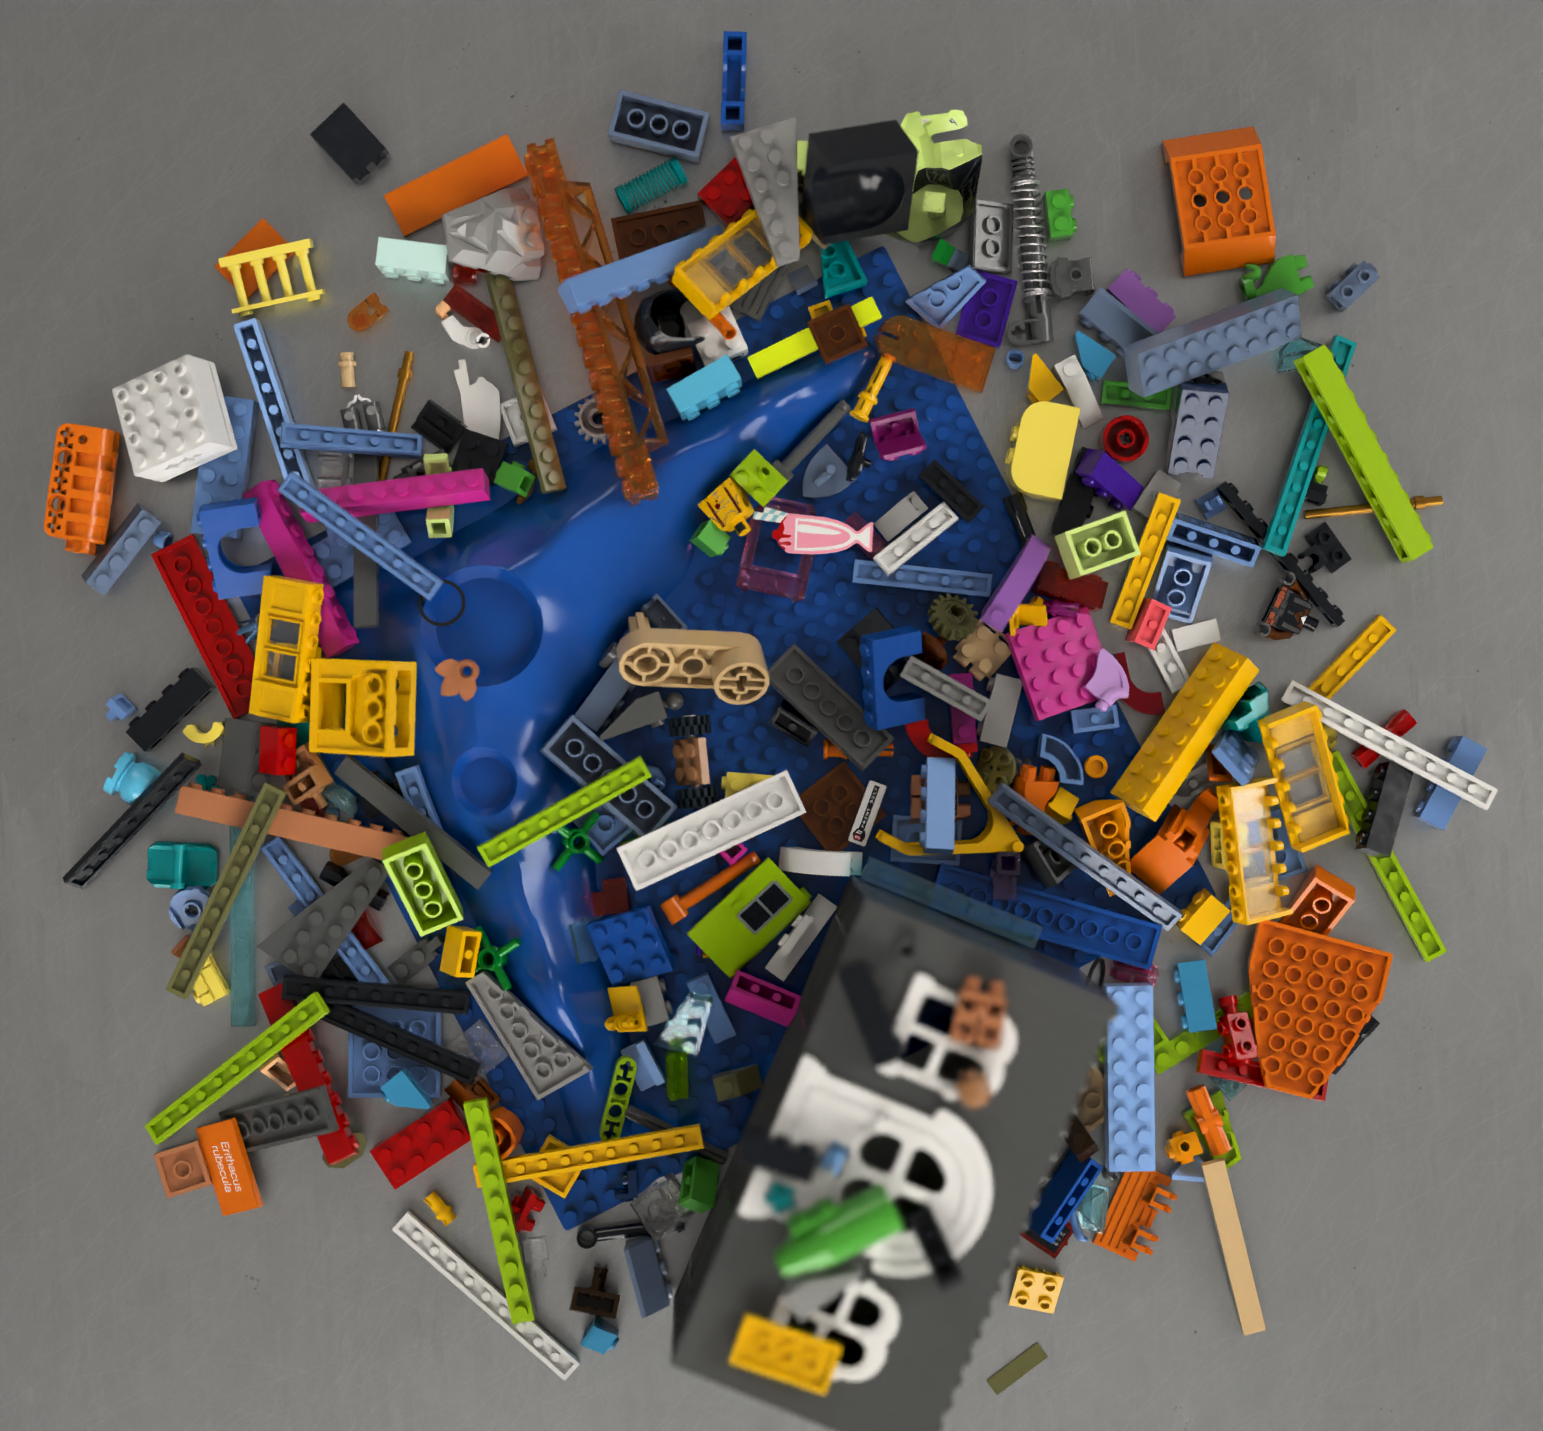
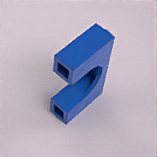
M258 497L202 505L198 511L199 513L196 515L197 523L203 529L202 544L204 549L208 550L207 566L209 571L213 572L212 587L214 592L218 593L219 600L262 594L264 576L275 575L273 563L253 566L237 565L226 557L221 545L222 536L227 532L260 525L263 518Z
M904 626L862 635L860 653L862 655L861 675L864 686L862 696L865 704L863 717L866 725L878 731L925 720L924 697L914 692L888 697L883 688L884 674L892 662L902 657L922 653L921 630L912 626Z

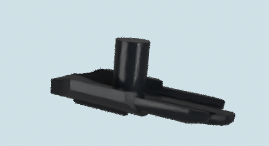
M863 431L857 437L854 450L850 456L846 477L848 482L855 481L856 477L861 473L862 467L869 468L871 465V460L865 458L864 449L867 435H864Z

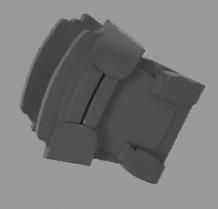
M1057 257V260L1051 263L1048 278L1051 282L1049 288L1052 291V298L1062 302L1070 299V296L1077 294L1085 296L1094 293L1092 257L1080 260H1068V258Z

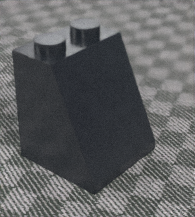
M344 102L310 134L317 145L356 185L359 182H365L371 175L370 171L376 166L380 167L388 158L389 152Z

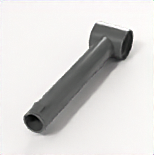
M841 399L830 413L819 422L782 462L777 459L772 466L789 482L794 477L792 471L852 408Z

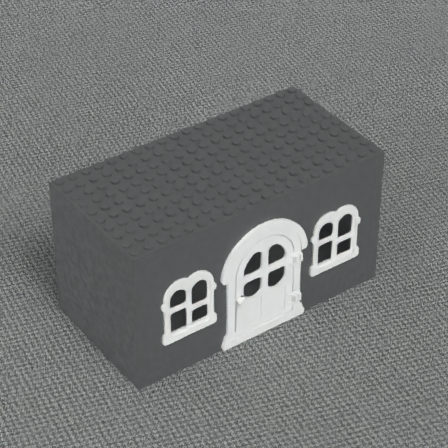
M850 875L800 994L802 997L796 1014L785 1030L745 1127L751 1129L752 1126H757L765 1129L766 1134L776 1136L777 1133L790 1136V1141L799 1144L801 1141L810 1142L815 1145L816 1149H819L818 1160L830 1149L833 1140L842 1144L843 1140L847 1138L844 1146L851 1151L843 1162L839 1177L833 1174L836 1162L827 1171L825 1167H820L821 1161L819 1164H816L811 1183L809 1184L736 1162L745 1131L744 1128L717 1192L714 1208L709 1211L674 1295L671 1365L833 1431H941L943 1427V1422L941 1421L944 1413L948 1414L952 1407V1394L954 1390L958 1391L961 1386L963 1368H968L971 1362V1349L974 1344L977 1345L980 1341L983 1321L987 1322L992 1311L990 1304L993 1298L997 1299L1000 1293L1001 1284L999 1283L1003 1275L1006 1276L1010 1270L1011 1261L1009 1259L1012 1252L1016 1253L1020 1246V1233L1022 1229L1025 1230L1029 1225L1031 1216L1028 1214L1031 1207H1035L1039 1201V1188L1042 1183H1046L1049 1177L1050 1169L1048 1167L1050 1162L1058 1156L1060 1150L1058 1143L1061 1136L1065 1137L1069 1130V1117L1071 1113L1075 1114L1078 1109L1079 1100L1077 1098L1080 1091H1084L1088 1085V1072L1091 1067H1095L1098 1061L1099 1054L1097 1051L1100 1044L1104 1045L1109 1034L1107 1027L1110 1021L1113 1022L1119 1008L1116 1007L1118 1003L1079 968L949 914L930 908L927 905L855 875ZM910 939L917 944L918 955L914 960L902 962L896 957L895 946L901 940ZM910 944L900 946L899 950L903 951L900 953L902 957L905 958L906 955L912 956L913 950H910L912 949ZM865 960L867 965L873 964L878 977L873 980L877 989L882 987L887 1002L883 1003L886 1012H892L897 1024L893 1026L895 1035H901L904 1043L907 1036L912 1033L935 1043L934 1052L925 1070H919L900 1062L899 1059L879 1068L874 1067L836 972L837 970ZM967 975L981 978L979 992L984 993L988 992L990 980L1003 982L1004 997L1007 998L999 1049H977L966 1043L950 1040L948 1036L917 1024L915 1017L923 998L926 995H931L956 1005L958 990L963 988ZM947 1049H952L974 1058L981 1064L983 1073L987 1075L992 1090L988 1104L980 1108L970 1109L969 1106H965L960 1102L955 1084L936 1076V1071ZM876 1133H886L898 1138L902 1143L895 1164L889 1173H883L865 1165L860 1158V1148L863 1142ZM915 1150H927L941 1164L946 1176V1183L940 1192L932 1193L904 1180V1174ZM862 1178L875 1184L881 1183L892 1203L897 1195H904L932 1208V1212L965 1282L942 1292L913 1230L900 1231L836 1265L786 1277L783 1276L772 1253L792 1236L785 1221L794 1213L805 1211L813 1207L817 1201L826 1200L830 1197L835 1206L842 1203L844 1186L852 1179ZM781 1182L783 1188L786 1185L794 1187L796 1193L792 1198L795 1199V1207L792 1210H788L785 1207V1212L779 1214L773 1212L774 1205H769L765 1198L767 1193H773L771 1188L774 1183ZM856 1264L861 1267L862 1277L845 1289L846 1293L835 1316H830L817 1310L807 1317L818 1323L815 1334L787 1323L790 1315L794 1312L783 1300L782 1290L790 1279L794 1277L798 1279L805 1274ZM857 1295L873 1299L881 1307V1320L873 1328H860L846 1321ZM745 1313L825 1339L828 1329L834 1328L858 1338L863 1342L866 1349V1354L864 1355L842 1346L825 1395L729 1363V1358Z

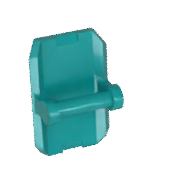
M157 841L149 846L147 880L154 887L184 889V887L200 885L207 890L216 885L218 849L212 845Z

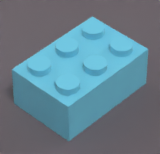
M728 354L667 388V393L682 421L685 419L691 421L700 415L699 411L706 407L712 409L719 405V400L725 396L731 398L740 392L739 388L743 386L739 373Z

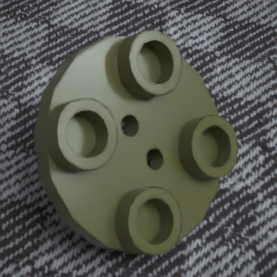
M1001 746L984 748L980 752L976 765L978 774L990 792H994L1002 782L1009 786L1016 774V762L1013 754Z

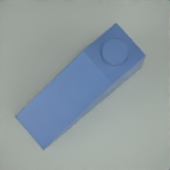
M709 972L688 980L687 986L715 1044L737 1035Z

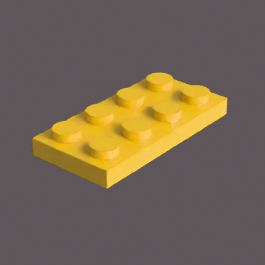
M745 1313L729 1358V1363L825 1395L841 1353L842 1345Z

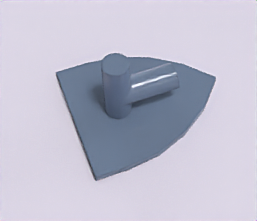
M827 444L811 459L805 471L802 483L803 497H829L840 493L854 482L846 481L848 467Z

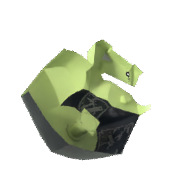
M950 110L949 113L921 116L919 111L906 114L901 127L918 150L908 230L887 233L885 235L903 242L922 246L954 232L974 212L982 163V145L971 142L968 139L943 141L934 144L931 139L933 134L968 126L964 111Z

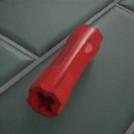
M1402 709L1389 720L1383 729L1401 737L1411 730L1417 722L1409 712ZM1364 745L1359 746L1351 753L1352 758L1363 769H1366L1380 755Z

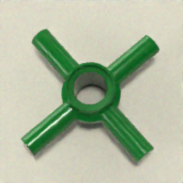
M592 811L579 829H568L562 826L555 830L562 835V843L565 846V849L552 865L555 870L559 872L572 853H584L597 864L603 861L604 857L590 847V839L587 836V833L600 817L598 813ZM579 837L578 843L573 846L574 839Z
M482 926L475 928V930L482 932L480 945L483 950L478 955L474 976L483 970L494 971L503 990L511 989L512 985L503 967L508 961L507 954L519 947L521 940L515 937L502 947L491 946Z

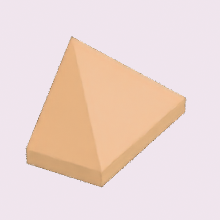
M278 1054L259 1068L263 1074L287 1092L295 1086L285 1059Z

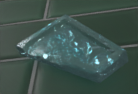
M690 992L677 1009L673 1018L667 1022L661 1034H658L655 1038L653 1045L698 1056L713 997Z

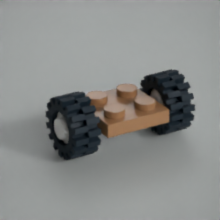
M687 715L678 718H668L670 737L686 736V739L673 740L677 786L691 785L693 787L675 790L677 809L702 808L718 802L717 786L700 787L703 784H710L706 737L696 738V736H693L712 733L710 715Z

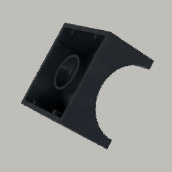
M897 120L809 133L801 213L822 245L908 230L918 150Z

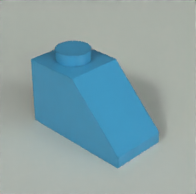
M1078 330L1072 337L1077 360L1088 380L1099 381L1116 355Z
M406 1067L380 1087L382 1097L388 1103L392 1102L394 1106L428 1109L433 1105V1101Z
M595 1316L583 1332L580 1345L605 1354L608 1349L612 1351L618 1343L619 1338L617 1336L619 1330L602 1317Z

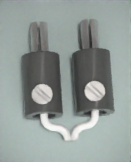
M359 394L355 395L354 399L347 404V408L340 410L344 428L362 430L357 407L350 406L357 401V398L360 401H367L368 403L363 404L362 407L368 430L382 431L386 429L379 401L371 402L369 398H362Z

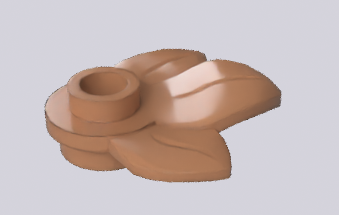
M447 659L436 666L435 671L445 677L441 686L442 696H454L460 693L462 699L468 701L475 695L477 690L475 680L479 675V667L476 662L470 659L460 662L454 659ZM467 666L472 670L469 676L464 673V669Z

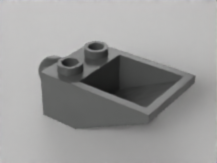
M658 691L636 699L600 736L601 741L647 725L655 728L666 724L664 719L669 718L666 709H680L684 704L683 696L679 692H671L663 700L661 693Z

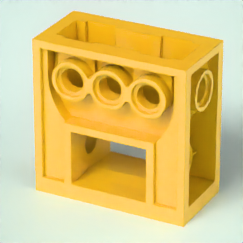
M312 658L309 752L382 757L413 756L417 662ZM396 679L399 681L398 690H396ZM345 683H346V684H347V685H346V718H345V728H344ZM395 726L398 730L396 737H394Z

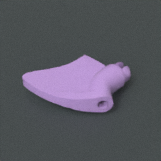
M1099 650L1094 674L1084 687L1098 699V702L1095 704L1096 708L1101 709V712H1106L1107 708H1110L1117 699H1128L1129 683L1120 663L1107 650Z

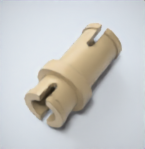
M340 352L338 367H340L341 388L356 387L354 352Z

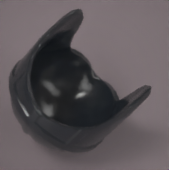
M677 287L667 288L646 296L641 300L635 313L634 334L640 345L652 355L692 347L705 340V337L685 336L686 324L680 309L688 301V298Z

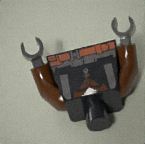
M1285 569L1283 570L1286 573L1285 579L1280 577L1277 579L1278 582L1283 584L1276 587L1261 621L1256 623L1260 625L1261 629L1259 632L1254 631L1255 635L1264 636L1274 641L1290 639L1293 635H1299L1302 628L1314 632L1319 624L1318 619L1309 616L1313 605L1309 603V597L1305 590L1295 579V574Z

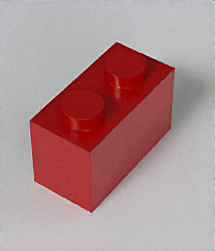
M282 725L260 726V773L271 775L295 774L297 728Z

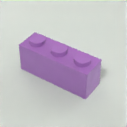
M1126 269L1106 291L1155 331L1161 333L1176 318L1173 314L1174 310L1167 303H1162L1157 298L1158 294L1151 287L1148 286L1146 288L1140 282L1142 279L1135 271L1132 270L1130 272Z

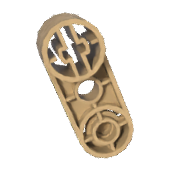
M636 612L635 617L628 618L630 633H627L619 641L616 648L619 672L626 681L634 685L714 689L721 700L734 705L748 704L758 700L765 694L769 686V673L762 646L758 639L742 632L650 628L648 617H644L642 612Z

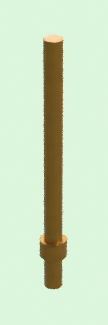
M405 351L402 367L398 370L397 378L399 380L387 432H397L407 383L411 380L412 376L410 369L414 356L413 352ZM381 456L379 481L386 480L391 459L389 456Z
M1413 496V499H1410V503L1414 510L1425 509V506L1442 505L1443 498L1442 496ZM1368 503L1304 510V518L1314 519L1374 511Z

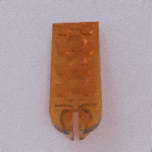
M902 315L886 319L876 330L880 333H890L898 339L895 340L881 334L874 335L878 351L886 360L977 393L983 392L995 348Z

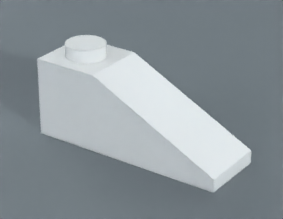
M1073 355L1054 365L1051 371L1064 388L1063 393L1070 406L1081 408L1078 421L1083 430L1104 419L1087 377L1076 356Z

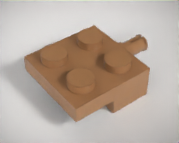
M309 742L296 749L295 774L284 775L288 783L282 787L287 791V795L294 806L309 798H314L319 808L322 809L328 803L321 792L333 780L317 753L309 752Z

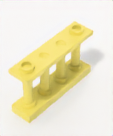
M312 238L218 258L220 268L227 267L228 271H231L240 307L231 309L232 314L239 312L240 317L253 314L252 309L301 298H307V302L321 299L320 294L326 292L325 289L316 290L307 255L309 249L314 248ZM295 252V255L299 257L307 289L306 293L293 294L285 262L287 253ZM272 257L273 261H276L284 298L271 300L262 265L264 263L263 259ZM250 262V266L254 268L262 299L261 303L248 304L240 273L242 263Z

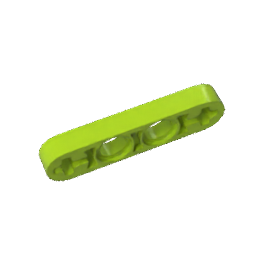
M629 1055L619 1057L615 1064L599 1128V1135L602 1141L620 1138L625 1111L628 1107L637 1071L636 1062ZM626 1061H629L630 1066H632V1069L628 1068L626 1071V1078H630V1080L622 1077L623 1068L620 1065H625ZM618 1083L627 1085V1091L624 1094L620 1095L614 1092V1088ZM611 1106H620L622 1108L621 1114L616 1117L609 1114ZM609 1121L619 1122V1124H613V1132L616 1134L607 1138L604 1131L609 1130Z

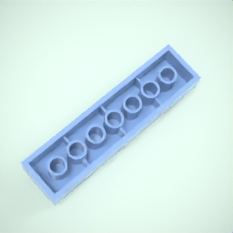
M1148 982L1102 983V989L1118 1003L1116 1007L1119 1008L1113 1022L1110 1021L1107 1027L1109 1034L1103 1045L1105 1167L1109 1172L1156 1171L1153 985Z

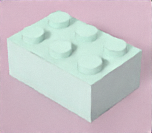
M378 237L375 265L382 273H385V277L397 279L399 275L408 276L407 279L411 281H421V278L430 279V282L435 284H444V281H451L453 263L449 262L446 245Z

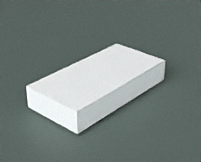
M1216 618L1170 630L1176 652L1221 641Z

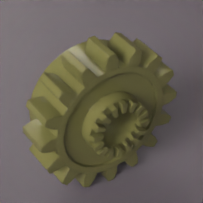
M947 593L945 597L939 595L937 599L933 600L927 612L930 616L928 622L931 623L932 629L940 637L949 641H960L962 637L966 640L969 635L973 634L979 622L975 618L978 612L971 610L974 605H967L966 598L960 600L958 594L953 598Z

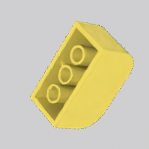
M1040 401L1030 405L1022 413L1017 424L1011 428L1009 441L1013 442L1012 448L1010 447L1007 450L1004 461L1005 464H1008L1006 472L1007 482L1015 493L1021 492L1023 497L1057 503L1062 500L1081 408Z

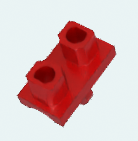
M526 1186L522 1196L515 1194L513 1200H510L517 1233H520L521 1230L531 1232L536 1220L528 1216L530 1210L540 1212L545 1205L544 1199L538 1196L532 1188Z

